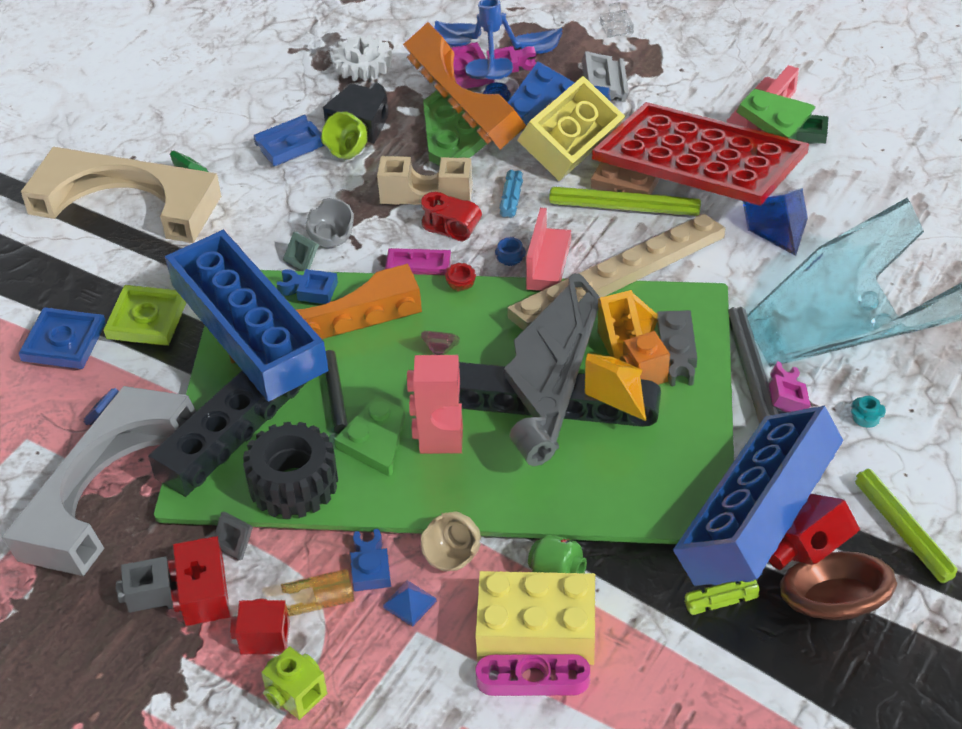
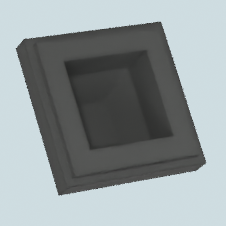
M221 512L214 536H218L221 551L239 561L243 560L253 526L226 512Z

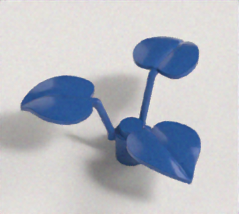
M481 0L478 3L479 14H477V24L435 21V29L450 47L464 46L469 44L472 39H478L482 34L481 27L485 32H488L489 59L473 60L465 68L466 75L473 79L487 78L496 80L505 78L512 73L513 64L510 59H494L493 32L500 30L502 24L515 48L523 49L531 46L534 47L536 54L552 51L558 45L562 35L561 27L559 29L523 34L515 37L506 20V13H501L500 0Z

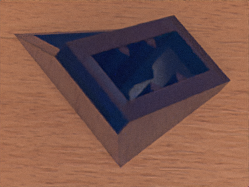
M803 188L771 194L761 206L743 201L748 231L796 256L808 220Z

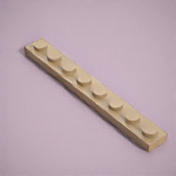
M702 214L579 274L586 279L601 298L725 237V227L706 214ZM569 278L507 307L508 319L522 330H525L569 285ZM575 287L579 302L586 292L582 287Z

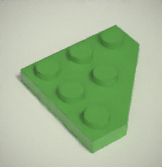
M436 90L423 100L429 161L440 166L441 157L470 158L487 143L476 132L479 127L476 126L472 129L464 120L462 115L465 112L462 110L458 114L447 100L450 96L448 95L444 99Z

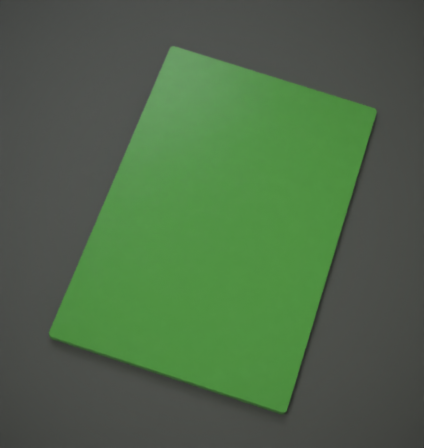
M260 270L276 289L277 282H283L282 270ZM295 271V272H296L298 275H304V272H305V271ZM332 272L337 273L338 284L330 302L354 292L375 273ZM413 274L420 288L422 312L322 339L325 351L333 350L336 354L347 425L376 395L404 409V426L399 435L400 443L398 452H395L394 469L390 477L335 448L334 439L338 433L334 431L324 373L308 381L294 398L289 399L276 412L272 419L267 420L254 432L250 440H257L256 434L260 431L267 432L269 426L275 424L277 427L284 425L283 422H291L292 425L304 422L308 428L314 425L319 428L320 433L325 432L334 448L338 474L337 490L335 494H330L331 500L327 505L320 504L319 511L315 513L312 511L306 512V516L301 518L298 515H292L291 519H283L281 514L273 517L268 515V510L262 512L257 508L256 502H253L250 497L243 466L244 451H248L247 445L250 442L248 440L236 449L224 464L218 466L206 478L205 482L201 486L196 487L187 497L162 483L154 511L155 520L158 523L217 525L221 512H226L253 527L374 532V529H379L380 532L422 534L430 522L442 513L457 511L473 520L479 528L481 536L542 539L544 536L552 534L570 540L677 544L734 462L728 286L724 283L635 281L606 295L609 296L632 290L655 313L657 311L691 310L697 351V368H694V384L689 385L688 379L685 376H677L675 386H671L669 382L659 384L661 388L659 416L657 422L651 426L641 427L564 419L557 439L559 449L555 451L554 455L542 465L531 466L528 465L509 436L515 424L524 418H531L532 416L462 409V453L420 454L419 440L412 439V418H416V416H410L409 398L410 395H414V392L407 391V370H414L415 355H458L459 362L507 366L516 357L514 340L524 331L508 319L507 307L541 291L526 290V277L476 276L474 285L471 288L457 292L448 285L445 275ZM297 293L284 296L295 310L324 305L321 303L299 301ZM598 312L578 372L580 374H585V360L588 353L610 356L597 332ZM656 324V327H655L654 331H655V332L657 333V335L659 336V334H658V326H657V324ZM206 326L203 329L186 392L196 412L242 371L237 363H231L227 351ZM290 468L282 472H290L299 468Z

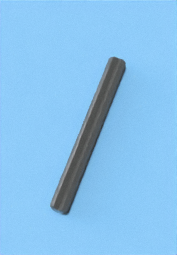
M741 306L738 308L732 307L728 311L729 325L760 424L765 416L775 415L778 412L772 403L769 383L746 310Z

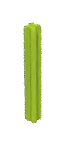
M867 468L863 472L860 471L856 475L855 484L938 581L946 583L954 579L958 569L872 469Z

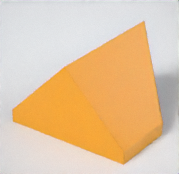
M632 290L598 298L597 332L609 355L620 360V357L623 356L624 340L652 332L657 324V313L639 299Z
M588 353L585 360V394L646 421L640 379L642 369L611 356Z

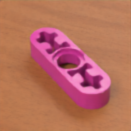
M576 654L488 655L483 657L476 665V683L479 690L489 696L579 695L585 692L590 685V665L585 658ZM536 668L541 670L544 676L539 681L529 682L522 677V674L527 669ZM511 670H515V681H511ZM551 670H555L556 680H551ZM575 670L577 679H569L568 671ZM490 671H498L496 680L489 679Z

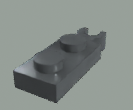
M691 310L657 311L659 338L670 353L668 382L671 386H675L676 377L685 376L688 379V384L693 385L695 379L694 368H697V351Z

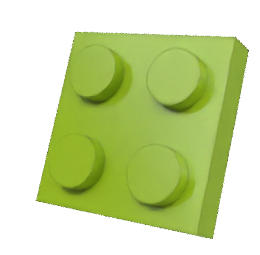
M124 285L104 328L105 337L111 340L169 346L186 302L176 290Z

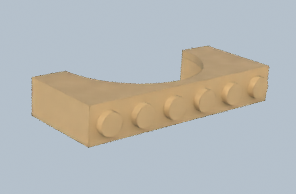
M54 146L21 191L29 215L56 219L68 205L93 192L111 188L144 190L157 196L165 203L160 215L165 238L189 243L195 242L221 198L217 173Z

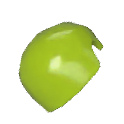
M336 112L323 125L321 141L331 151L332 155L340 159H352L361 153L366 145L367 129L363 122L351 113Z

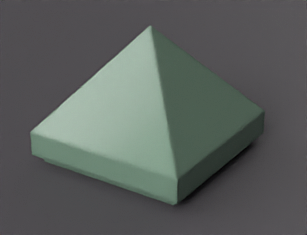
M293 232L283 260L301 271L310 269L319 244L298 232Z

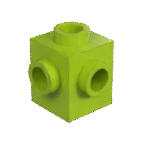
M290 646L280 655L270 659L261 672L265 687L263 693L266 699L278 709L281 707L285 708L298 720L304 717L328 694L324 673L320 670L317 662L306 653L301 655Z

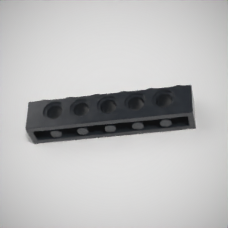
M241 371L148 455L154 478L187 497L196 487L201 486L218 466L224 464L236 449L244 442L250 440L255 431L267 420L272 419L289 399L294 398L306 383L268 402L246 374Z

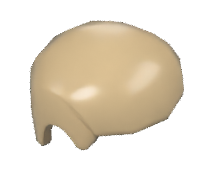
M457 511L442 513L434 518L421 534L422 554L431 566L442 572L457 571L471 562L478 553L481 545L480 531L473 520Z

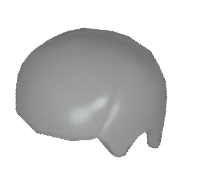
M323 199L318 208L309 211L306 232L311 240L322 247L339 246L351 236L354 213L350 206L340 199Z

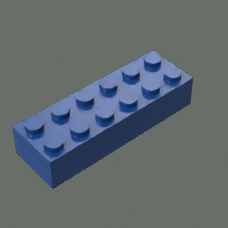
M224 229L165 256L172 286L268 402L329 371L324 341Z
M825 405L765 416L673 549L694 586L720 585L737 581L751 582L761 576L769 559L778 549L779 543L792 526L794 519L807 502L809 495L821 480V476L829 463L834 459L837 450L844 441Z

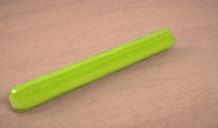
M552 187L549 193L550 203L558 205L698 216L701 208V200L698 198Z

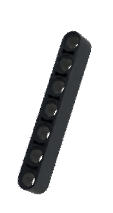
M459 362V404H462V409L531 416L505 378L504 368L506 366ZM578 373L564 419L641 427L651 426L658 420L661 388L653 381L641 379L646 421L586 395L585 374Z

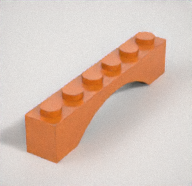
M429 22L403 44L410 53L406 57L417 70L422 67L420 73L430 84L434 81L436 82L433 86L444 99L448 95L450 96L447 100L458 114L462 110L465 112L462 115L464 120L472 129L476 126L479 127L476 132L487 144L492 141L501 150L527 126L514 108L500 94L476 93L457 84L453 67L454 51Z
M404 264L377 271L357 290L338 300L320 306L296 309V311L321 339L422 312L420 288L409 264ZM229 355L231 363H236Z

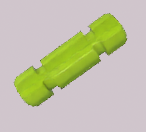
M756 580L751 582L739 581L738 584L727 582L704 588L705 592L703 593L701 590L688 592L685 594V604L688 612L695 615L706 612V607H709V610H714L740 603L739 599L741 598L743 601L756 599L759 597L760 590Z

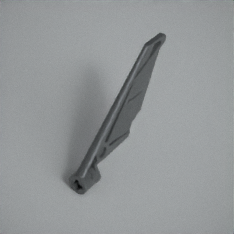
M574 273L569 277V285L514 340L516 357L504 368L505 378L532 416L517 422L509 435L523 458L531 466H538L547 462L554 455L555 451L559 449L557 439L598 312L599 295L586 279L578 273ZM575 287H582L586 292L579 302Z

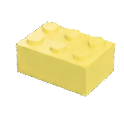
M582 76L529 121L517 141L560 182L620 125L625 116Z
M480 571L476 622L477 662L488 655L576 654L585 658L589 665H594L595 574Z

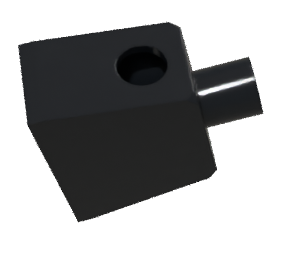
M376 82L372 83L369 88L357 84L348 85L323 107L324 120L326 122L336 112H349L363 122L367 129V142L374 144L389 114L385 88Z

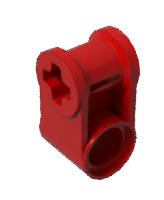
M429 192L421 199V206L424 210L422 227L428 232L448 236L457 241H466L482 217L481 209L475 203L454 198L441 192Z

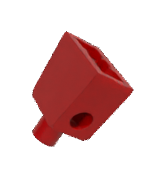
M810 494L807 502L794 519L792 526L779 543L778 549L773 553L768 562L778 570H782L792 560L814 565L854 536L861 529L845 499Z

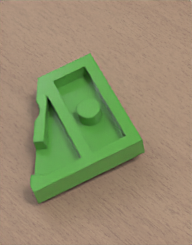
M754 88L742 101L736 112L766 133L791 139L812 115L816 107L809 103Z
M376 395L334 439L335 448L390 477L394 469L395 452H398L400 443L399 435L404 426V409Z

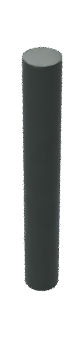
M327 350L326 357L329 371L325 373L334 431L339 434L347 426L336 354L333 350Z

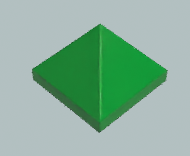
M175 150L170 152V157L175 167L209 172L207 168L192 158Z

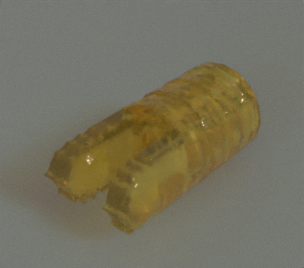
M347 568L281 584L282 593L292 594L312 587L315 601L296 603L288 607L289 617L355 602Z

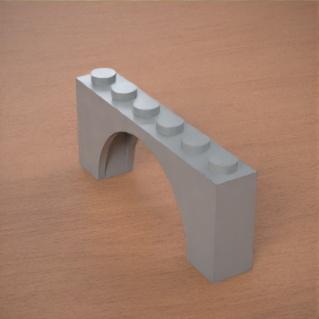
M123 386L3 534L2 539L17 562L84 576L104 550V547L89 523L75 519L76 507L83 491L95 476L119 458L142 448L162 444L196 413L189 396Z

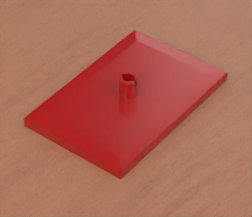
M645 102L592 150V160L761 206L806 156L809 143Z

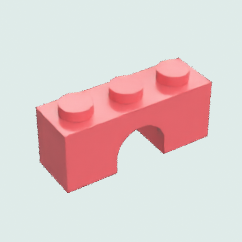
M415 355L414 370H407V391L414 392V395H410L409 412L410 416H416V418H412V439L419 440L420 454L462 453L463 418L462 404H459V356Z

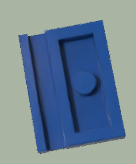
M305 114L253 135L255 145L260 147L261 152L273 166L285 163L325 146L321 141L322 133L311 121L307 120Z

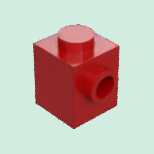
M262 598L239 600L238 614L231 617L230 635L231 639H237L240 655L281 654L287 649L290 619L286 600H267Z

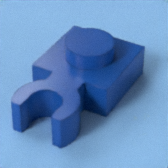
M306 269L304 275H298L293 270H282L283 282H277V290L284 296L297 293L299 301L326 304L330 302L338 284L337 273Z
M374 529V538L369 542L362 541L360 532L355 531L353 540L356 552L350 553L354 592L391 587L387 548L381 549L382 538L380 530Z

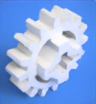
M357 35L354 40L347 37L346 43L338 42V47L333 48L332 54L333 67H335L336 73H342V78L352 76V81H356L358 77L364 81H367L370 76L375 79L378 78V73H387L386 68H391V61L393 60L392 49L389 48V43H382L381 37L374 40L372 35H368L366 38Z

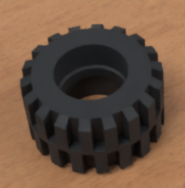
M283 422L284 425L277 427L276 424L269 426L267 432L260 431L256 434L257 440H250L247 445L248 451H244L243 466L250 497L253 502H256L257 508L262 512L268 510V515L273 517L281 514L283 519H291L292 515H298L301 518L306 516V512L312 511L315 513L319 511L320 504L327 505L331 500L330 494H335L337 490L338 474L332 442H329L327 434L325 432L320 433L318 427L312 425L308 428L304 422H298L297 425H292L291 422ZM290 468H299L290 472H282Z

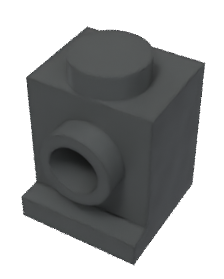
M166 556L121 565L122 580L116 581V590L119 603H126L129 613L161 606H167L168 610L174 609L171 597V590H174V586L170 578Z

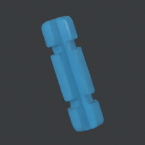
M509 170L507 172L501 197L502 200L499 206L502 217L508 216L512 218L516 215V206L518 205L520 188L523 182V174L520 170Z

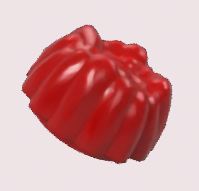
M466 263L452 264L446 269V282L457 292L468 290L474 285L476 279L475 269Z

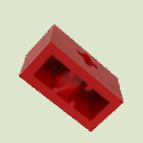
M218 536L173 544L175 559L168 560L171 581L177 582L178 588L171 590L174 612H182L185 626L231 618L224 560Z

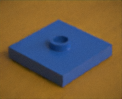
M43 307L18 353L21 361L83 369L106 324L105 317L101 314Z

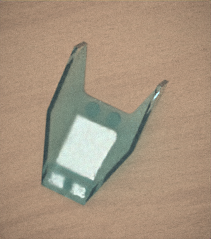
M908 197L818 247L747 314L753 336L770 367L775 366L777 361L786 364L962 321V282L901 316L897 315L877 282L879 275L924 233Z

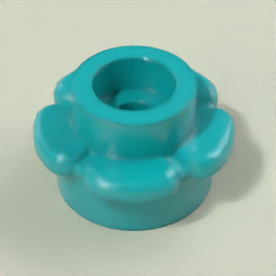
M873 396L858 397L851 404L853 420L862 427L871 428L878 425L886 413L885 406L880 404V401Z

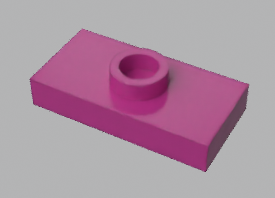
M388 248L385 269L409 264L413 274L445 275L446 269L451 265V250Z

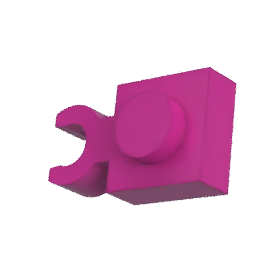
M777 361L770 372L772 380L769 383L773 406L785 412L808 409L811 406L806 384L797 381L800 375L797 367L793 366L790 372H786L782 368V363Z

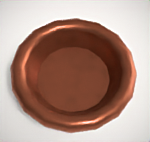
M846 551L832 552L814 565L798 562L787 570L780 582L781 597L794 611L810 617L828 620L852 619L875 611L892 598L897 588L894 570L884 561L864 553Z

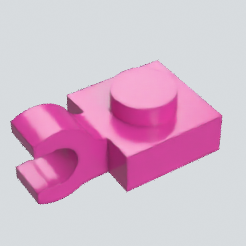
M513 46L494 49V59L508 58L512 61V73L518 72L519 66L525 70H532L536 64L535 59L527 60L529 57L536 56L534 47L529 46L517 51L514 50ZM486 51L487 59H489V51Z

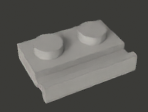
M585 51L582 58L584 77L594 86L610 87V99L613 100L615 96L620 97L621 101L625 102L629 91L624 59L620 58L619 61H613L611 56Z

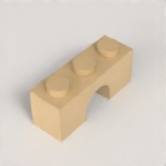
M381 156L377 174L380 204L421 205L422 197L429 192H441L454 198L471 201L473 189L471 158L441 157L439 172L431 176H425L413 169L411 157Z

